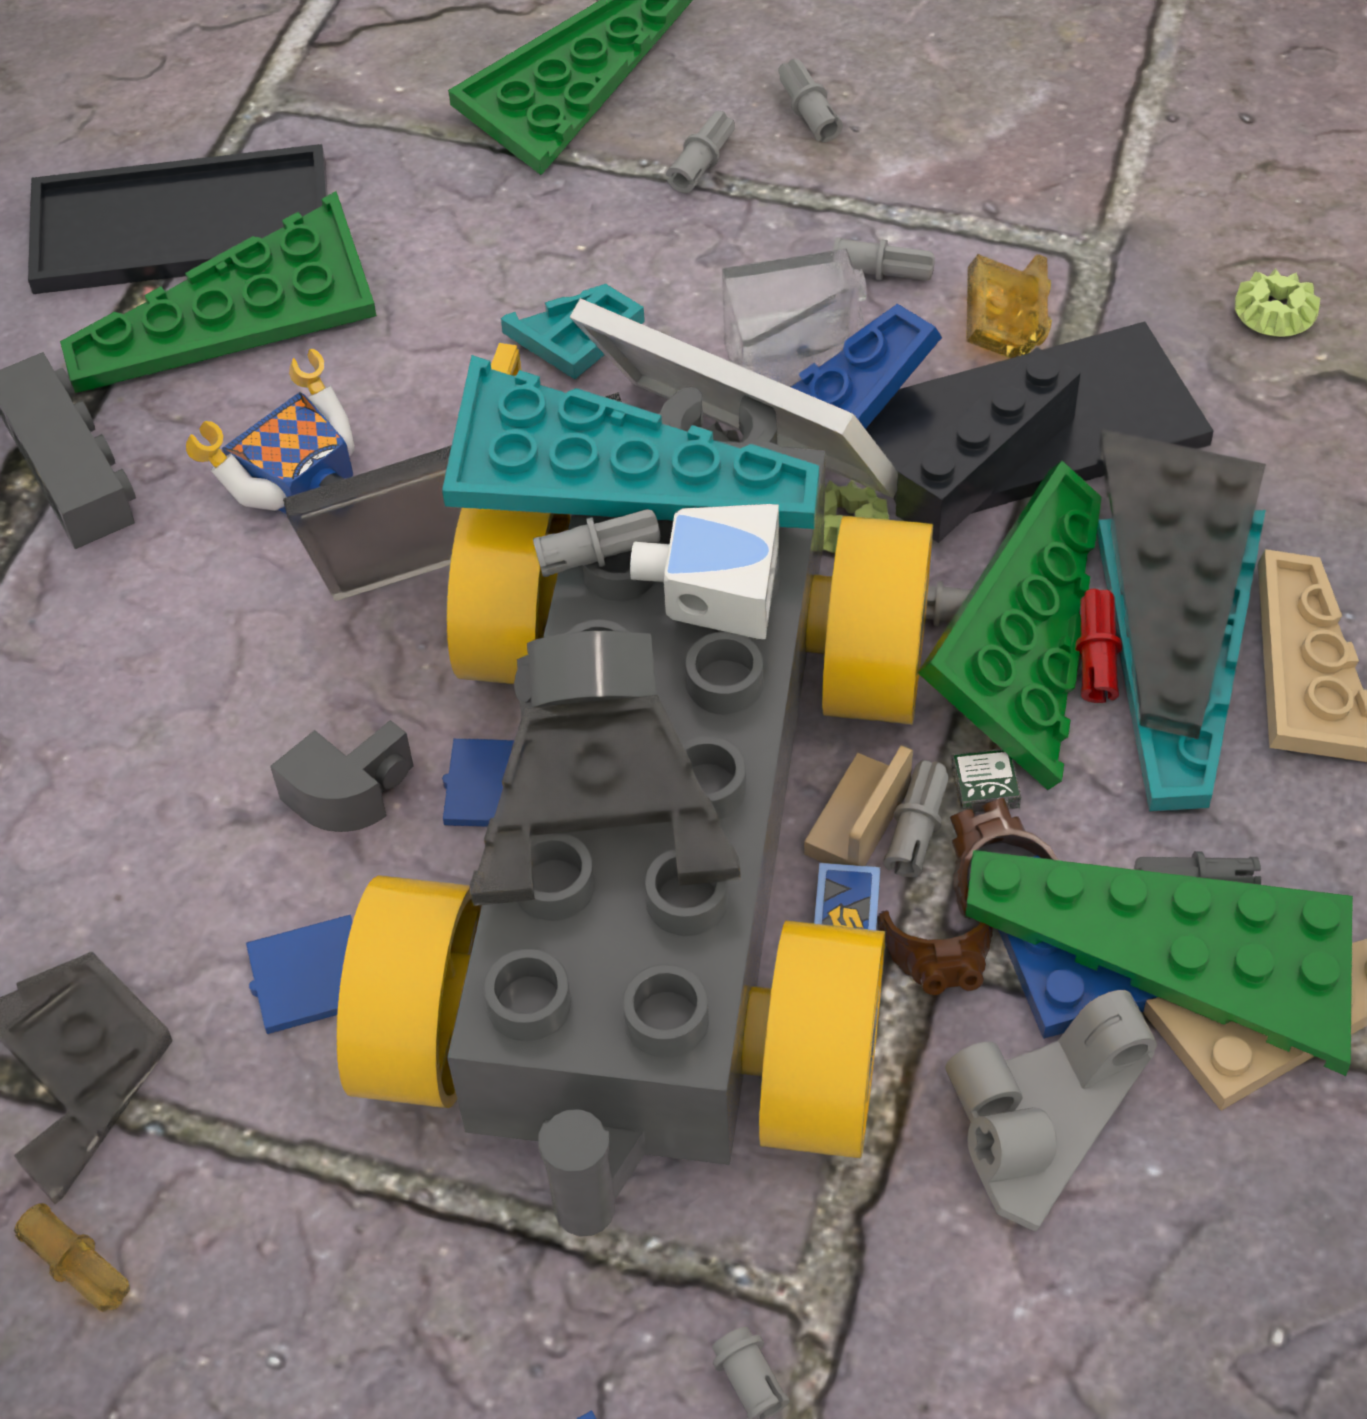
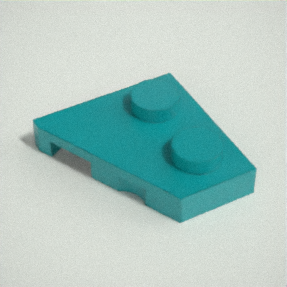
M603 284L583 290L580 294L573 297H560L545 302L546 312L519 320L516 312L506 314L501 318L502 333L575 380L605 355L570 318L580 298L640 324L645 322L644 307L611 286Z

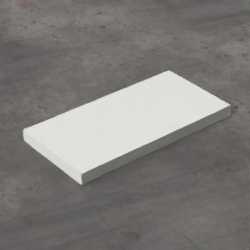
M581 298L570 315L575 324L632 384L666 399L671 398L682 388H697L702 393L703 415L739 430L740 403L744 396H748L773 407L775 410L777 445L781 447L824 450L826 469L892 498L897 492L898 471L854 414Z

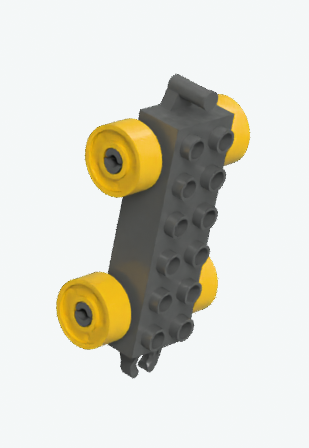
M685 387L669 398L659 415H662V424L687 432L692 425L697 427L703 426L702 393L700 390L694 387ZM744 396L740 403L739 430L743 434L741 442H719L740 449L749 444H754L820 466L815 529L779 527V548L766 639H756L672 620L666 615L664 582L631 580L630 562L632 550L604 558L605 566L599 567V563L595 562L543 577L533 538L556 534L586 525V519L590 517L593 518L594 524L618 517L461 508L451 555L447 596L448 651L452 670L458 679L514 684L515 675L518 670L517 659L528 655L527 643L548 636L584 631L651 633L657 698L623 712L575 710L546 723H524L484 899L477 886L378 875L369 882L360 899L347 942L337 1012V1061L339 1076L345 1093L350 1097L450 1108L458 1100L465 1133L538 1141L539 1153L547 1171L555 1217L564 1230L579 1237L595 1235L603 1231L611 1223L615 1214V1200L644 1155L730 1165L744 1074L762 1076L759 1114V1141L761 1147L862 1158L877 1038L885 931L786 920L780 935L772 988L758 987L757 982L807 652L825 654L822 692L824 716L913 725L919 674L917 672L921 665L933 524L843 516L838 534L833 575H819L824 544L825 451L777 445L775 410L773 407L748 396ZM657 520L661 534L658 543L670 544L673 521Z

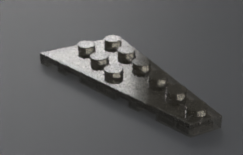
M1101 429L1099 447L1101 459L1104 460L1106 496L1109 497L1112 515L1111 531L1120 593L1124 598L1126 612L1124 621L1126 635L1130 640L1132 654L1131 670L1139 725L1199 739L1266 464Z

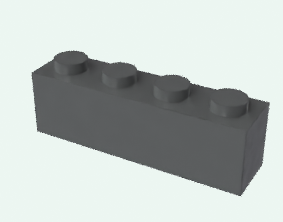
M44 352L0 369V417L74 549H77L134 524L135 521L128 502L136 499V495L124 470L120 469L114 472L111 468L116 463L104 436L101 434L93 437L91 434L96 429L84 402L80 401L74 404L71 400L76 397V394L65 370L60 368L54 371Z

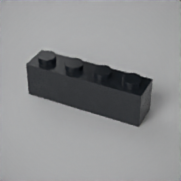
M1036 347L898 471L896 516L908 522L933 524L932 539L937 543L943 540L1075 417L1081 372Z

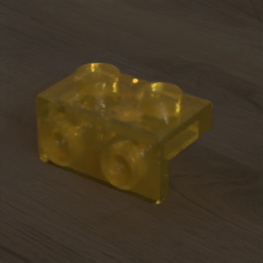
M980 254L975 256L967 267L966 342L1008 358L1028 354L1035 345L1040 346L1044 343L1052 324V319L1048 316V296L1051 289V280L1048 279L1047 257L1036 254L1027 267L1020 271Z

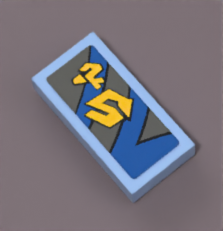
M819 863L814 923L876 930L881 867Z

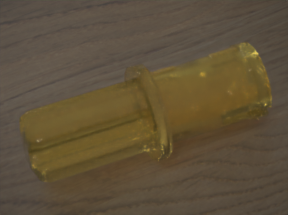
M44 1203L32 1206L17 1221L14 1228L15 1237L20 1242H24L49 1265V1274L55 1281H67L99 1311L105 1312L109 1309L114 1311L122 1304L123 1298L130 1291L129 1281L95 1251V1242L89 1235H77Z

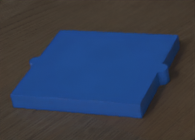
M453 738L449 773L442 777L444 788L447 789L443 812L444 825L500 827L520 740Z
M351 914L246 942L254 980L249 984L252 995L258 997L267 1034L337 1015L344 957L353 923Z

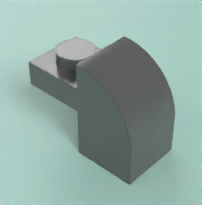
M584 631L558 634L528 642V655L517 659L518 670L515 675L514 688L516 697L520 701L522 723H546L575 710L623 712L657 698L651 633Z
M391 720L347 756L314 730L270 766L280 800L309 824L334 832L360 830L386 817L381 793L386 789H392L399 785L406 777L408 771L414 767L407 733Z

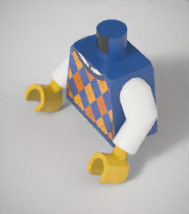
M309 349L307 356L315 372L305 373L301 371L295 358L292 359L289 368L291 380L300 387H307L311 393L310 396L306 397L303 393L298 392L222 447V450L220 449L223 443L222 430L211 421H204L199 428L201 435L209 441L211 446L201 444L192 434H190L186 441V452L189 457L198 462L209 461L214 466L211 472L231 495L245 507L274 511L280 510L293 518L304 516L321 502L333 511L338 512L346 509L354 499L356 488L349 481L353 476L350 456L355 449L349 419L332 387L328 386L325 388L320 378L324 369V359L314 349Z

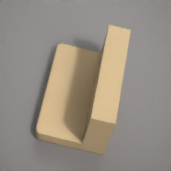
M901 745L890 765L857 752L805 839L804 855L823 863L865 866L893 819L895 808L902 803L907 794L911 781L913 750Z

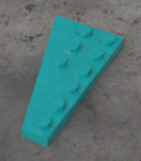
M471 355L442 493L445 507L622 517L648 509L654 512L657 520L674 521L675 513L685 508L775 504L779 505V527L815 529L820 466L754 444H749L740 449L713 440V431L692 425L687 432L662 424V415L578 388L566 393L541 385L540 376L519 370L516 376H512L491 369L490 360Z
M1266 510L1101 519L1098 522L1097 539L1107 590H1110L1115 597L1116 636L1122 641V650L1119 652L1149 812L1210 807Z

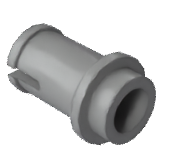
M741 1327L729 1332L714 1343L712 1349L717 1357L713 1360V1365L717 1371H725L747 1412L748 1419H768L784 1409L790 1403V1399L783 1392L761 1352L764 1346L762 1337L759 1335L753 1336L748 1327Z

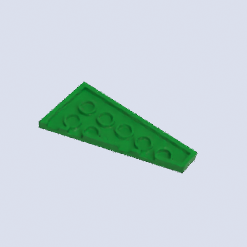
M599 0L449 89L450 105L538 174L542 175L693 0Z
M337 191L322 198L323 206L304 216L296 212L283 219V227L264 238L252 236L186 272L187 280L165 291L160 286L144 295L145 303L125 314L114 311L61 340L60 344L69 379L75 393L377 316L375 303Z
M1062 460L1048 471L917 672L1047 790L1062 782L1064 763L1058 760L1061 742L1067 739L1069 735L1071 720L1065 717L1068 693L1075 689L1080 657V651L1076 650V641L1081 637V615L1079 612L1081 598L1089 590L1091 576L1085 573L1087 556L1095 548L1102 497Z
M973 850L966 907L967 917L1034 945L1041 942L1048 943L1076 955V963L1095 971L1098 970L1099 966L1105 967L1131 978L1130 985L1223 1025L1233 1021L1268 1036L1266 1040L1268 1044L1290 1052L1291 1047L1297 1048L1325 1060V1068L1344 1076L1347 1075L1351 1065L1353 896Z

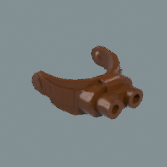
M1004 798L984 804L982 806L984 814L975 816L973 809H968L950 817L957 838L952 840L957 856L955 872L953 874V886L957 896L956 902L959 911L964 918L971 919L966 916L969 890L967 872L973 850H979L985 845L1006 843L1028 850L1035 856L1038 855L1043 859L1059 860L1047 843L1033 833L1025 831L1019 816L1011 817Z
M888 910L878 913L879 931H885V943L892 960L905 974L912 976L917 984L922 985L923 990L927 994L938 995L944 992L946 988L958 986L966 991H973L983 984L984 978L982 973L985 971V959L990 950L993 927L980 922L976 928L961 936L949 939H923L908 935L899 930L893 924Z

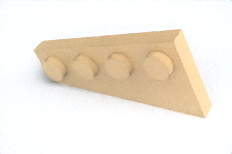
M1265 549L1258 561L1269 748L1367 762V690H1363L1355 669L1359 659L1353 643L1346 642L1338 624L1342 614L1320 557Z
M1367 939L1352 943L1351 1035L1367 1026ZM1159 997L1146 1000L1144 1015L1221 1111L1314 1057L1294 1047H1291L1290 1052L1266 1043L1268 1036L1233 1021L1223 1025Z

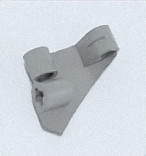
M1116 990L1095 998L1079 1012L1058 1041L1037 1050L1005 1060L996 1043L981 1042L962 1049L947 1062L945 1066L946 1072L971 1123L968 1130L969 1153L997 1214L1035 1232L1039 1229L1084 1156L1155 1054L1157 1042L1130 992Z

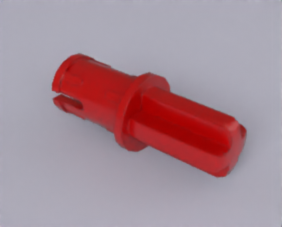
M1096 588L1087 590L1085 596L1081 599V637L1076 641V650L1080 651L1082 660L1081 697L1083 700L1092 703H1106L1105 691H1108V699L1110 701H1114L1119 697L1117 654L1122 650V641L1116 636L1115 597L1110 590H1099Z

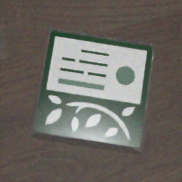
M1002 749L952 754L951 768L960 812L968 809H973L974 813L983 812L982 806L1000 798L1005 799L1008 809L1020 808L1022 796L1014 760Z

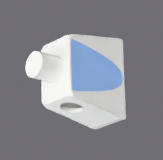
M761 504L685 508L679 510L674 515L670 544L633 543L630 562L631 580L664 582L666 615L672 620L756 639H766L779 548V505Z

